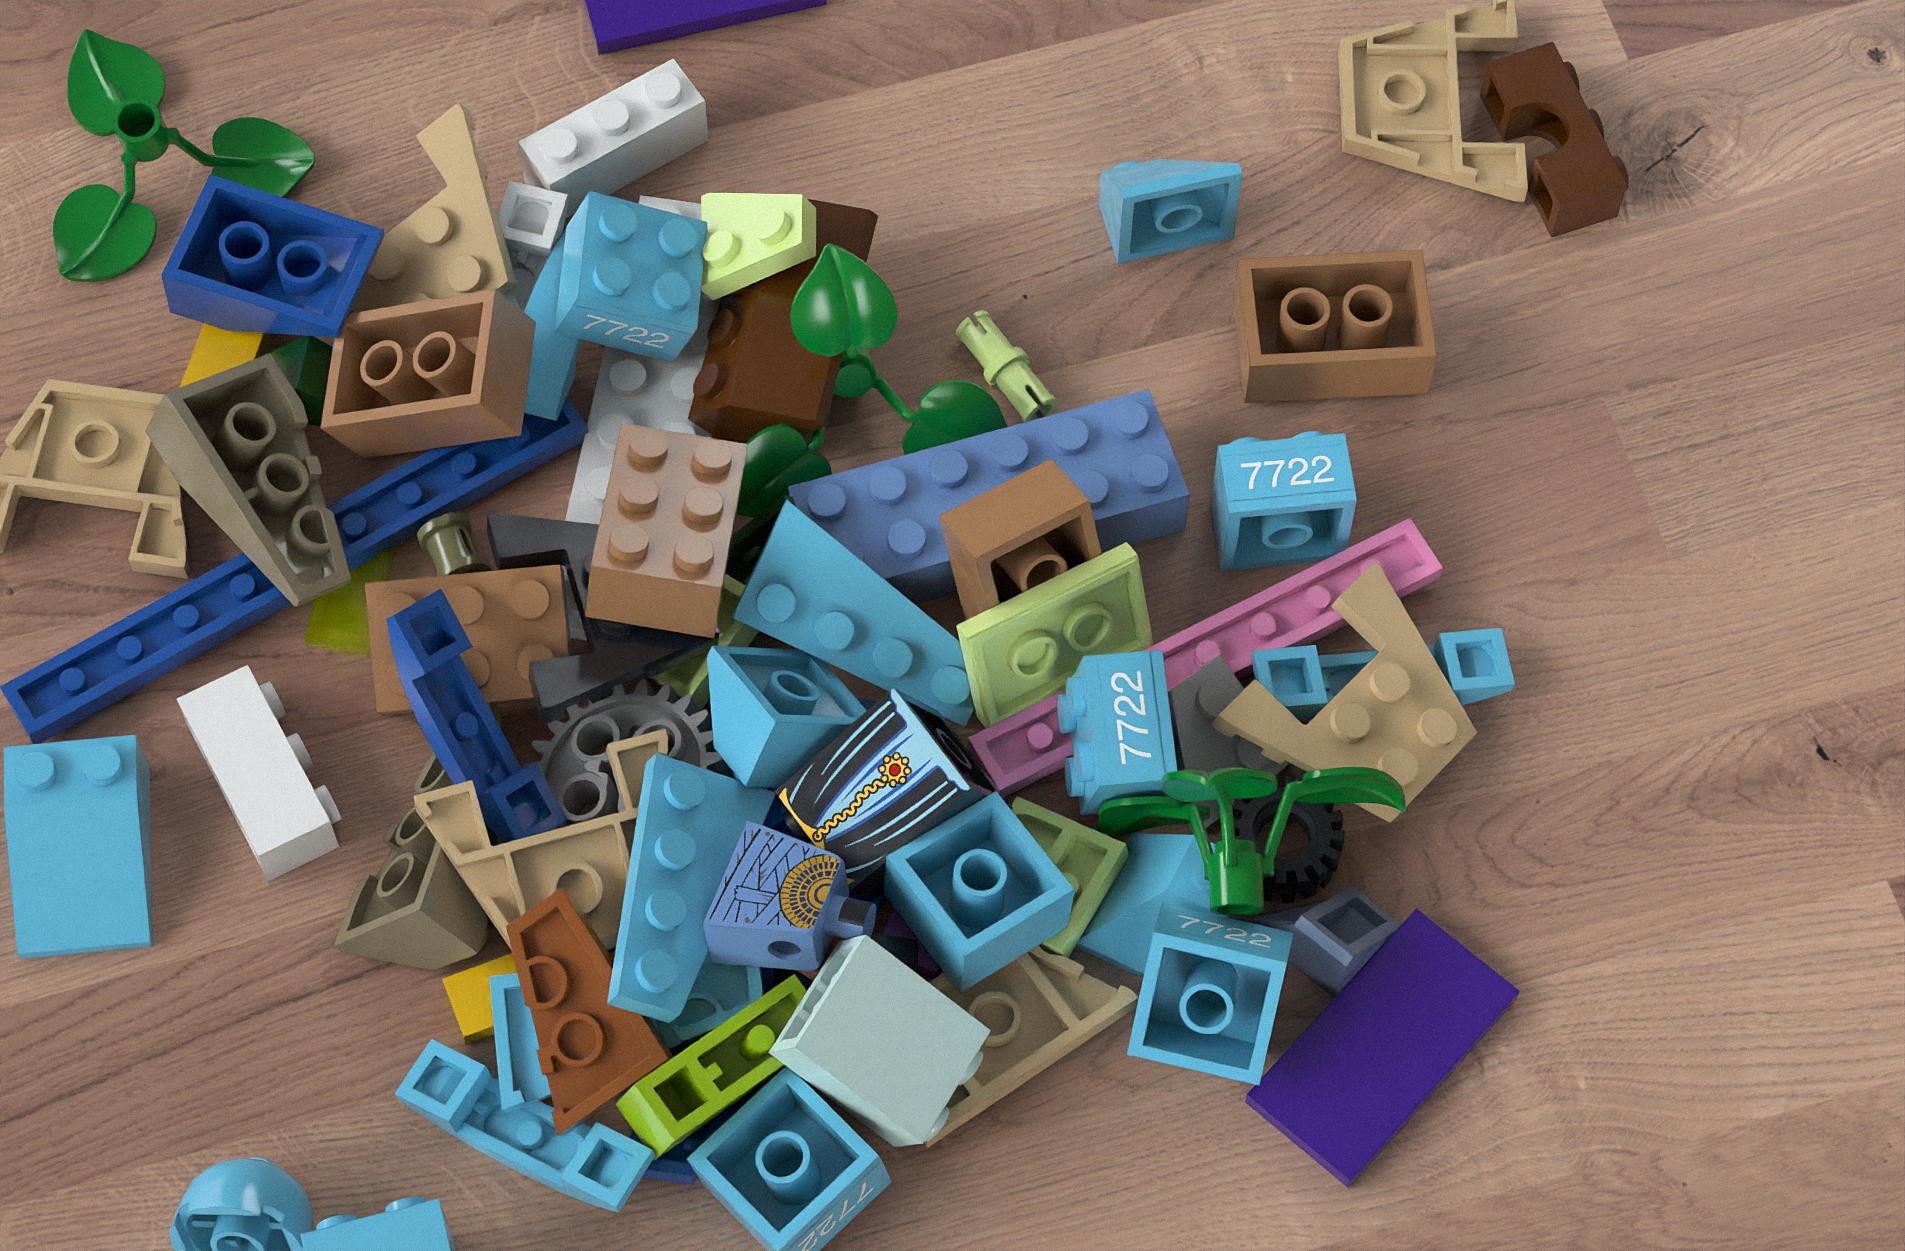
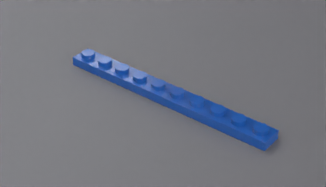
M566 397L557 421L524 413L521 436L433 448L327 506L326 508L334 514L349 572L415 536L419 529L429 520L446 513L460 511L582 443L585 434L589 433L588 426L568 397ZM242 553L0 686V689L33 744H40L292 603L248 556Z

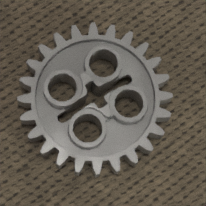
M646 679L639 681L633 694H629L621 683L614 686L611 698L600 700L594 704L589 700L590 706L583 710L577 704L568 707L567 711L571 719L565 724L557 720L547 723L549 729L554 734L551 742L534 740L531 744L542 758V761L528 763L523 766L524 768L537 763L568 819L553 830L624 811L607 750L599 755H594V753L600 746L606 743L632 738L634 732V737L666 729L668 747L674 746L667 757L721 775L732 772V769L714 749L712 717L706 709L700 711L699 706L690 694H686L679 699L671 684L665 683L655 695ZM599 801L591 812L580 815L581 810L587 804Z

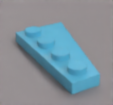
M786 499L731 614L732 618L887 691L895 688L938 710L943 717L966 727L974 710V703L960 641Z
M658 753L646 762L607 1000L608 1005L667 1023L672 1022L681 1014L709 950L703 926L705 917L747 821L763 825L776 795L775 792L760 787H745L739 780Z
M708 950L681 1014L670 1023L650 1018L668 1048L673 1050L701 1039L765 995L762 967L711 962ZM518 973L489 976L501 1108L505 1114L551 1096L547 1076L542 1075L536 1051L540 1047L530 1007L525 1006Z

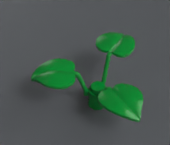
M85 29L77 41L69 65L67 80L68 103L74 118L86 131L96 136H109L116 133L124 150L121 156V161L124 165V189L120 196L113 188L107 185L91 184L76 189L65 197L56 212L53 222V239L58 256L59 273L71 281H103L133 269L148 255L155 241L157 221L149 208L131 202L136 191L135 165L137 162H151L160 158L167 151L169 145H176L204 166L214 167L211 175L286 198L314 167L315 155L307 143L294 132L274 122L254 117L232 119L221 124L215 130L212 138L215 155L203 152L181 136L177 128H167L158 109L164 98L166 87L165 75L155 58L134 45L112 40L94 31Z
M826 244L814 268L799 287L794 297L790 311V322L798 342L810 352L825 357L835 356L843 352L832 398L835 394L845 398H856L864 395L871 388L877 389L905 421L912 423V426L907 430L902 440V448L905 455L1008 427L995 398L985 388L972 381L949 379L933 385L920 398L918 413L911 410L885 382L883 375L876 372L868 349L879 347L891 338L898 316L894 297L887 284L866 262L837 245ZM831 402L825 426L814 430L812 437L807 443L802 433L796 427L784 423L769 426L749 439L746 443L748 448L737 511L738 515L755 518L783 495L788 496V486L832 475L827 459L816 453L823 444Z
M1239 767L1220 768L1210 773L1203 770H1179L1168 772L1162 777V790L1170 797H1128L1104 802L1098 811L1097 831L1115 838L1155 827L1191 823L1204 863V880L1209 881L1210 912L1226 916H1245L1264 911L1263 877L1274 876V859L1294 801L1309 804L1328 802L1376 803L1393 807L1403 813L1406 810V802L1403 789L1398 781L1378 769L1369 767H1339L1306 772L1303 775V781L1290 782L1286 785L1267 843L1261 855L1256 853L1255 842L1235 839L1231 798H1257L1270 795L1277 790L1276 777L1267 771ZM1217 799L1220 808L1222 841L1215 844V854L1213 853L1203 822L1210 818V809L1199 804H1182L1181 801L1195 802Z

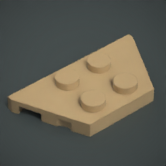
M1039 945L959 993L945 973L930 981L929 983L991 1031L979 1049L983 1053L980 1066L966 1083L957 1086L946 1104V1107L949 1109V1116L944 1126L931 1140L923 1142L927 1148L1135 1009L1138 997L1131 989L1123 985L1116 989L1084 973L1085 966L1063 955H1051L1044 952Z

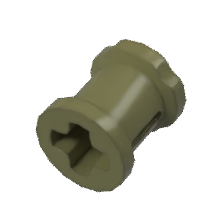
M450 512L433 518L425 523L417 532L421 549L424 552H428L438 572L436 576L492 571L487 559L479 556L470 537L472 533L471 523L468 516L464 513Z

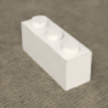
M671 59L518 141L524 181L530 186L568 194L567 218L575 214L589 191L610 195L709 141L705 100L676 61Z
M246 665L177 698L186 724L268 882L339 847L332 824L342 820L340 813L326 786L322 785L313 789L305 771L313 768V763L298 733L296 732L286 737L277 720L287 715L270 681L259 686L249 666Z

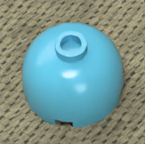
M260 1157L220 1161L198 1174L185 1191L176 1208L170 1227L171 1246L175 1251H303L300 1234L313 1231L312 1207L308 1194L300 1183L274 1162Z

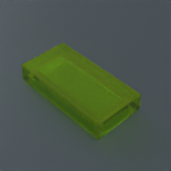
M397 546L388 547L380 551L377 557L350 571L351 580L348 585L314 599L304 637L306 646L369 655L370 637L365 583L388 581Z

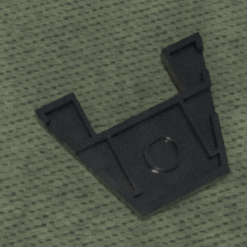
M498 513L488 514L486 532L497 570L561 565L566 568L591 652L529 662L528 679L541 724L552 723L565 716V708L585 699H589L594 704L613 695L614 686L643 674L649 679L709 652L712 645L718 646L720 632L718 625H716L714 638L585 617L590 566L599 524Z

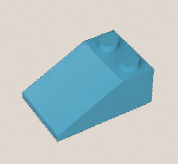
M127 735L4 747V816L17 954L19 958L27 959L153 947L150 766L137 736Z

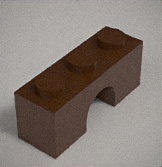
M1554 42L1488 61L1480 92V97L1503 142L1522 136H1537L1548 140L1557 148L1553 152L1535 157L1528 185V192L1551 238L1617 217L1624 193L1629 186L1628 174L1623 161L1618 156H1612L1604 141L1603 125L1598 113L1593 108H1587L1579 93V80L1575 68L1569 61L1563 62Z

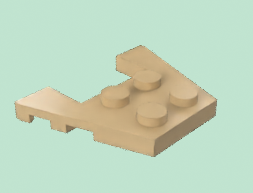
M1493 0L1491 5L1468 10L1467 6L1463 5L1445 10L1443 18L1414 25L1412 20L1341 38L1338 59L1342 152L1511 201L1525 202L1528 191L1525 143L1462 141L1457 51L1515 52L1518 40L1516 0Z
M460 103L455 104L416 135V138L446 181L447 187L385 234L352 306V310L355 312L492 289L498 290L505 296L517 286L499 215L493 210L485 180L488 179L485 162L483 157L478 154L472 132L473 129H476L473 117L469 110Z
M48 379L6 438L7 448L0 457V553H4L17 504L21 496L141 512L128 558L132 571L188 579L190 561L182 486L176 481L145 432L165 394Z
M1374 562L1336 599L1331 607L1374 647L1378 654L1307 725H1303L1257 679H1254L1215 718L1211 725L1218 732L1229 738L1237 734L1262 747L1260 754L1280 765L1288 761L1307 772L1339 767H1369L1381 770L1398 781L1403 789L1407 806L1478 732L1382 568ZM1354 803L1390 823L1401 813L1398 809L1382 804Z
M666 729L607 745V754L624 811L496 846L490 844L472 780L414 795L413 802L417 813L510 949L511 945L506 926L560 888L569 889L608 953L616 951L645 764L656 753L667 756L668 736Z

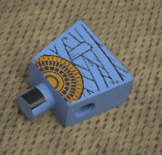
M747 821L703 922L711 962L814 971L821 967L833 936L850 939L866 934L868 937H871L876 920V905L848 898L849 888L845 864L838 855L758 823Z

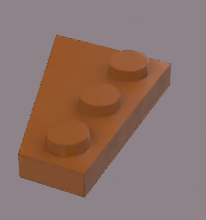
M560 888L506 926L525 1006L530 1007L540 1047L536 1051L542 1075L547 1076L555 1111H551L557 1136L566 1135L622 1097L635 1083L674 1057L649 1017L607 1004L614 961L569 889Z

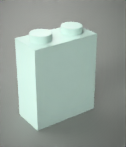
M865 934L838 941L769 1053L893 1147L923 1144V1142L931 1140L941 1130L949 1116V1109L946 1107V1104L957 1086L966 1083L977 1071L983 1059V1053L979 1049L991 1030Z

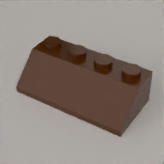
M807 199L816 207V256L721 297L716 317L708 329L707 338L709 342L702 368L693 384L694 397L688 415L689 421L717 439L744 444L759 431L769 426L783 423L790 424L796 427L802 434L825 426L843 352L835 356L825 357L810 352L800 344L793 333L790 322L791 306L799 287L814 268L826 244L837 245L867 262L878 219L877 214L869 209Z

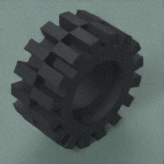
M1285 775L1283 785L1277 786L1276 792L1257 798H1243L1242 800L1235 799L1232 804L1235 839L1255 842L1256 853L1263 854L1264 849L1259 842L1258 834L1264 825L1275 819L1286 785L1290 782H1295L1297 776ZM1294 801L1288 820L1299 824L1305 830L1309 839V846L1303 854L1293 859L1275 857L1274 876L1263 877L1265 901L1271 902L1273 892L1282 893V904L1294 903L1295 895L1298 892H1301L1304 900L1315 895L1318 884L1324 889L1331 881L1333 870L1336 871L1339 864L1345 837V830H1341L1344 819L1341 810L1332 811L1334 803L1309 804Z

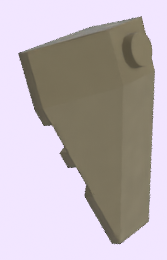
M271 353L165 393L145 432L176 481L295 607H298L348 585L351 575L334 514L326 508L319 483L322 470L318 456H312L305 432L308 419L304 405Z
M494 703L487 704L501 728V709ZM434 751L414 784V790L418 794L454 785ZM414 806L405 815L401 823H392L383 842L392 849L376 877L371 874H364L353 892L334 946L346 954L435 971L477 954L488 937L487 924L489 917ZM485 824L490 844L496 846L497 835Z

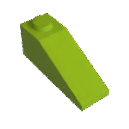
M795 974L635 1083L615 1104L644 1146L654 1151V1160L709 1123L786 1066L772 1056L769 1051L807 992Z

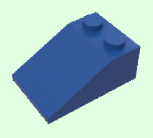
M210 174L161 274L169 310L171 313L227 331L339 337L385 236L384 229Z

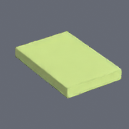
M1127 542L956 625L976 717L985 728L1066 689L1067 678H1072L1083 656L1139 652L1154 645L1138 554Z

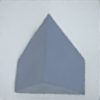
M1352 885L1326 900L1236 919L1294 933L1288 962L1333 998L1340 993L1401 926L1399 922Z

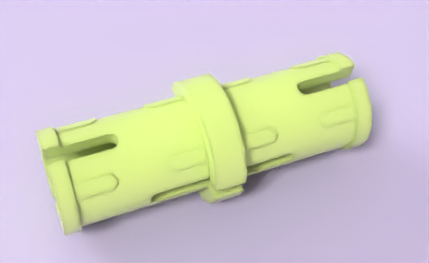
M980 310L973 313L974 318L979 323L977 327H975L969 317L964 319L958 326L955 335L960 342L966 345L984 368V379L992 389H1000L1021 415L1023 422L1039 419L1035 414L1037 410L1043 417L1050 416L1057 408L1058 401L1054 395L1049 393L1030 369V358L1021 347H1013L991 320V316L987 311Z

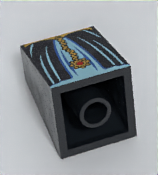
M895 688L890 690L775 790L788 808L782 814V817L791 831L801 841L808 844L812 841L816 847L838 855L845 864L849 892L870 900H874L884 894L886 856L995 791H997L1009 808L1013 809L940 712Z

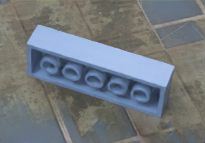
M1149 389L788 486V496L793 497L798 509L914 604L958 593L939 515L1051 458L1090 500L1101 553L1107 552L1125 542L1132 545L1185 530L1190 494Z

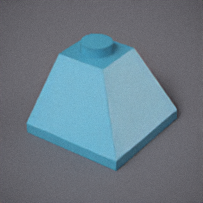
M1157 159L1142 163L1128 161L1112 169L1101 171L1099 207L1117 264L1234 239L1242 171L1239 163Z
M712 645L707 655L714 749L732 769L734 777L741 781L745 787L767 789L768 787L781 786L866 712V709L823 660L802 650Z
M1132 833L1126 844L1129 857L1075 947L1143 978L1153 930L1162 902L1214 914L1210 912L1209 881L1204 880V863L1195 835ZM1210 842L1213 853L1215 854V844ZM1219 915V916H1223V917H1227V918H1232V919H1236V918H1237V916Z

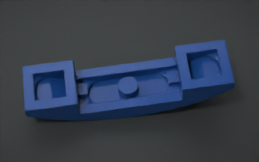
M442 589L431 593L388 617L386 620L394 660L417 721L454 785L470 780L473 781L484 823L499 839L507 843L551 831L566 822L568 819L537 763L524 768L519 764L460 656L461 653L473 646Z

